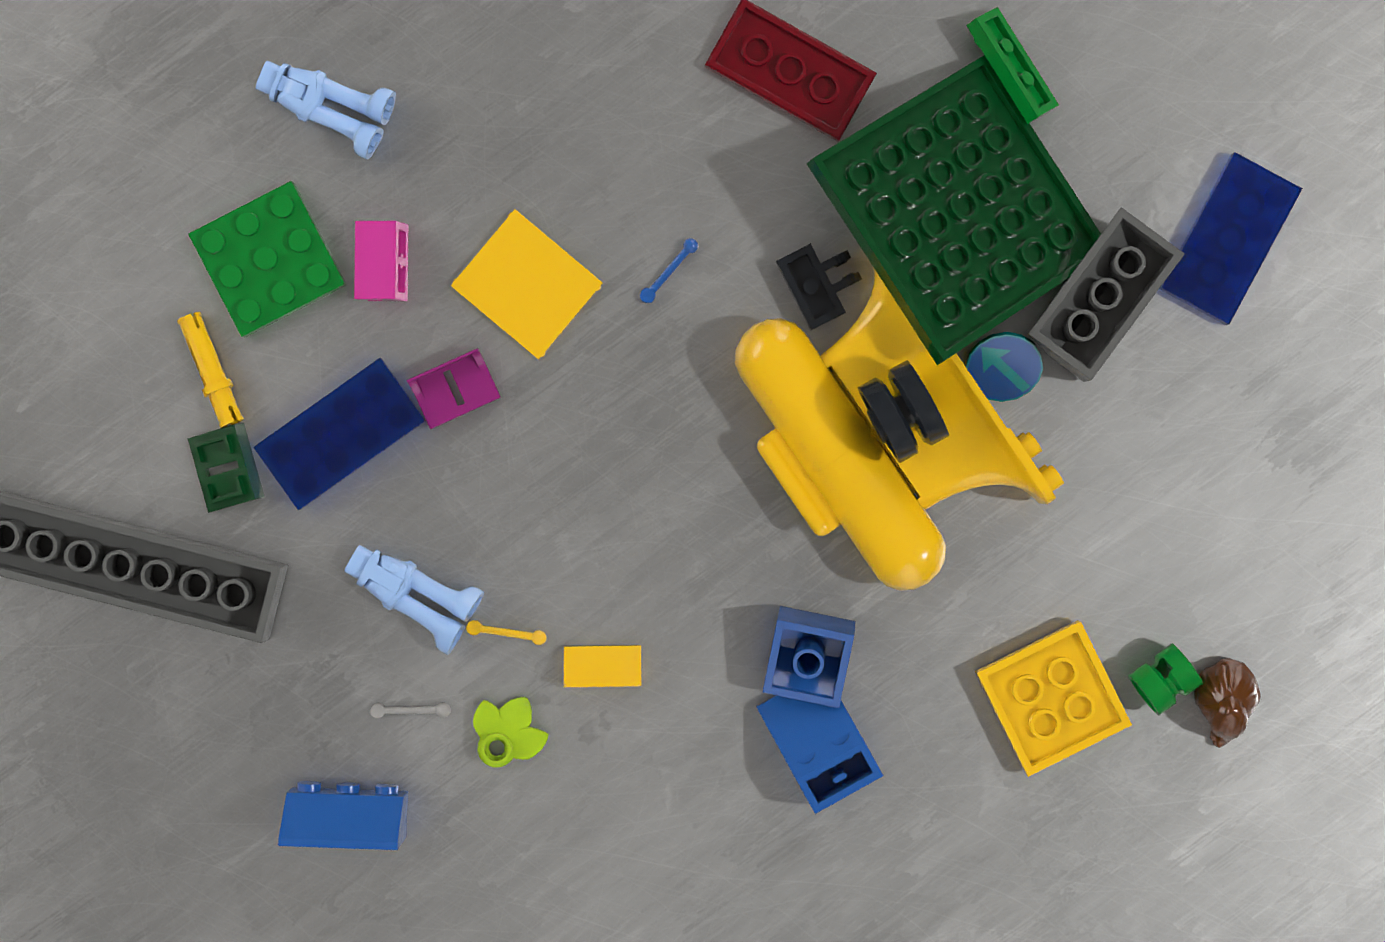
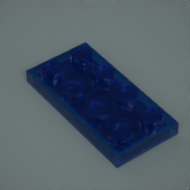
M1236 152L1232 153L1180 248V251L1185 253L1159 289L1222 324L1229 325L1303 188Z
M379 358L253 448L297 510H302L426 422V419L385 361Z

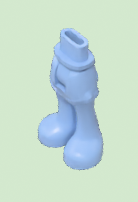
M270 61L265 62L256 83L257 90L268 94L271 101L278 102L286 109L295 113L298 120L316 122L350 138L353 141L354 152L366 160L370 159L377 149L384 130L376 125L357 120L324 106L323 102L325 98L355 110L373 121L386 125L390 120L396 99V92L388 88H380L373 95L365 94L327 78L326 73L321 72V70L312 72L291 67L287 63H283L280 66Z
M361 545L357 547L344 570L358 579L357 585L361 587L364 585L371 594L382 602L384 608L388 610L395 609L428 629L434 635L436 647L446 655H449L456 646L465 629V625L434 611L409 596L410 591L413 589L465 622L475 613L484 596V591L473 586L461 591L448 588L419 571L417 565L412 561L404 562L394 557L383 555L377 549L373 553Z

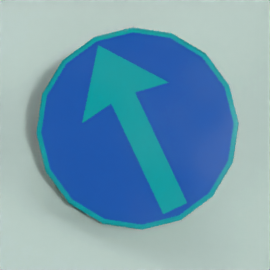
M1011 332L991 334L980 340L969 352L965 367L986 398L999 402L1017 400L1028 394L1039 382L1043 371L1041 352L1035 343L1022 334Z

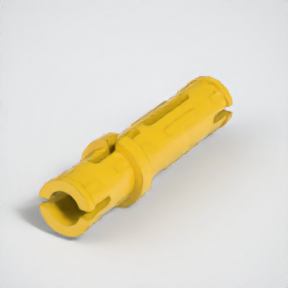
M194 312V316L188 314L179 318L177 323L180 325L204 385L202 393L205 398L209 397L218 419L219 427L224 428L228 424L231 426L243 421L244 418L231 391L234 385L230 378L227 379L203 322L201 312Z

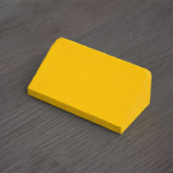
M641 645L564 646V687H625L642 685Z

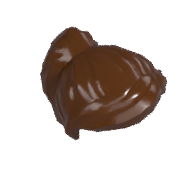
M1231 658L1221 659L1212 667L1201 671L1199 676L1203 684L1194 690L1195 703L1209 721L1208 723L1211 727L1210 738L1213 745L1218 748L1223 747L1244 733L1248 725V718L1254 712L1261 698L1254 674L1245 663Z

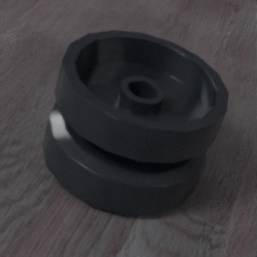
M908 360L893 367L888 372L890 384L895 392L894 396H892L883 381L878 378H874L857 387L868 410L866 412L883 443L886 442L899 463L918 454V444L911 428L914 427L921 439L931 446L949 436L948 429L932 397Z

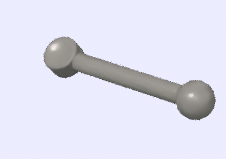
M378 702L370 708L371 716L376 719L383 717L385 714H437L439 717L444 718L449 716L451 712L449 704L444 702L439 703L437 706L385 707L384 704Z

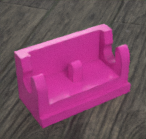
M355 221L354 299L408 302V224L399 221Z

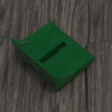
M244 423L234 424L187 438L208 513L265 497ZM234 461L238 462L239 468L210 475V468Z

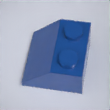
M780 606L763 693L839 708L855 635L856 621Z

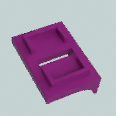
M479 348L406 380L418 401L430 429L501 398ZM449 370L465 402L459 406L444 375V372Z

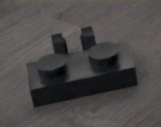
M810 243L776 261L810 331L845 314L846 311L836 293L862 280L859 272H852L844 276L842 280L831 284L825 272L847 263L851 258L848 250L820 263Z

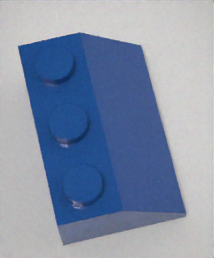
M316 781L298 782L297 787H292L286 793L278 846L398 850L407 837L408 791H398L399 786L395 784L375 785V790L360 789V784L350 782L337 783L336 789L321 788V782Z

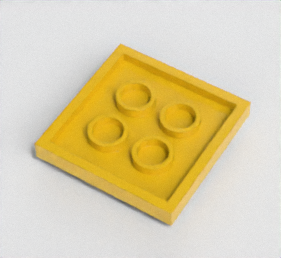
M1079 620L975 671L1028 777L1132 725Z

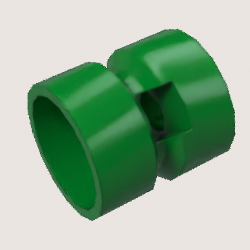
M1173 643L1154 656L1155 663L1153 665L1144 663L1128 675L1136 691L1158 716L1176 704V696L1178 694L1187 696L1203 684L1195 668Z

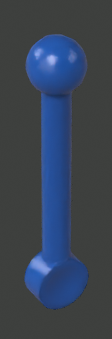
M689 238L685 240L682 251L650 288H644L641 291L640 298L643 302L652 303L655 300L656 291L689 253L692 254L697 251L698 242L695 239Z

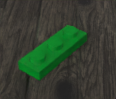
M998 7L975 18L966 25L975 43L981 48L1027 124L1059 106Z

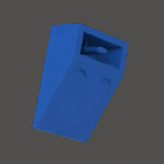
M776 695L756 706L815 814L884 776L842 701H840L839 708Z

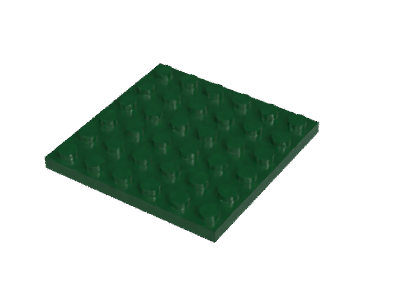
M985 55L806 163L937 365L1068 279L1101 235V232L1030 123L1027 124Z

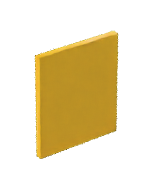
M514 209L462 273L453 280L451 287L537 359L545 356L548 348L595 292L601 289L603 282Z

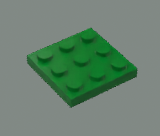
M289 181L188 233L236 328L243 338L347 285L293 181Z

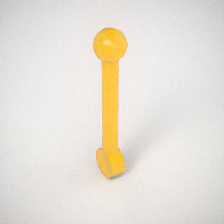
M472 620L466 626V630L470 635L487 633L532 640L535 645H542L546 642V634L541 630L531 633L482 625L478 620Z

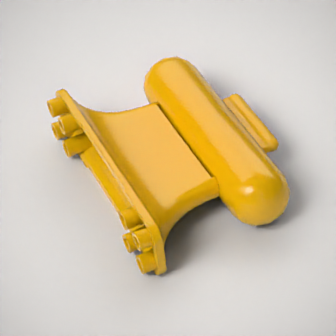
M875 269L874 284L865 309L846 334L821 355L806 333L796 323L782 318L766 319L753 325L742 335L736 347L735 365L739 375L775 427V429L758 440V452L811 530L818 536H825L842 525L876 577L887 587L899 591L915 590L928 584L940 572L946 558V544L941 532L926 511V509L936 503L968 489L987 485H1008L1024 490L1040 504H1049L1056 499L1053 491L1064 484L1062 477L1052 465L1047 467L1044 464L1040 468L1036 467L1032 458L1042 452L1037 440L1030 432L1026 434L1022 432L1016 437L1011 428L1005 426L957 353L938 365L935 363ZM908 360L932 397L948 429L949 436L931 446L921 439L914 427L911 428L918 444V454L899 463L886 442L883 443L866 412L868 410L857 387L874 378H878L883 381L892 396H894L895 392L890 384L888 372L893 367Z

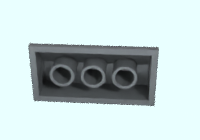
M1121 207L1034 324L1028 335L1054 361L1083 382L1091 381L1185 253Z

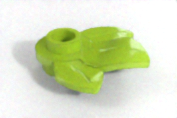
M527 697L512 699L500 709L491 702L483 700L476 709L473 726L480 737L477 750L480 759L486 765L503 767L510 763L513 758L527 760L534 757L545 746L549 735L541 729L530 727L532 709ZM493 741H501L504 744V752L494 754L490 749V744Z

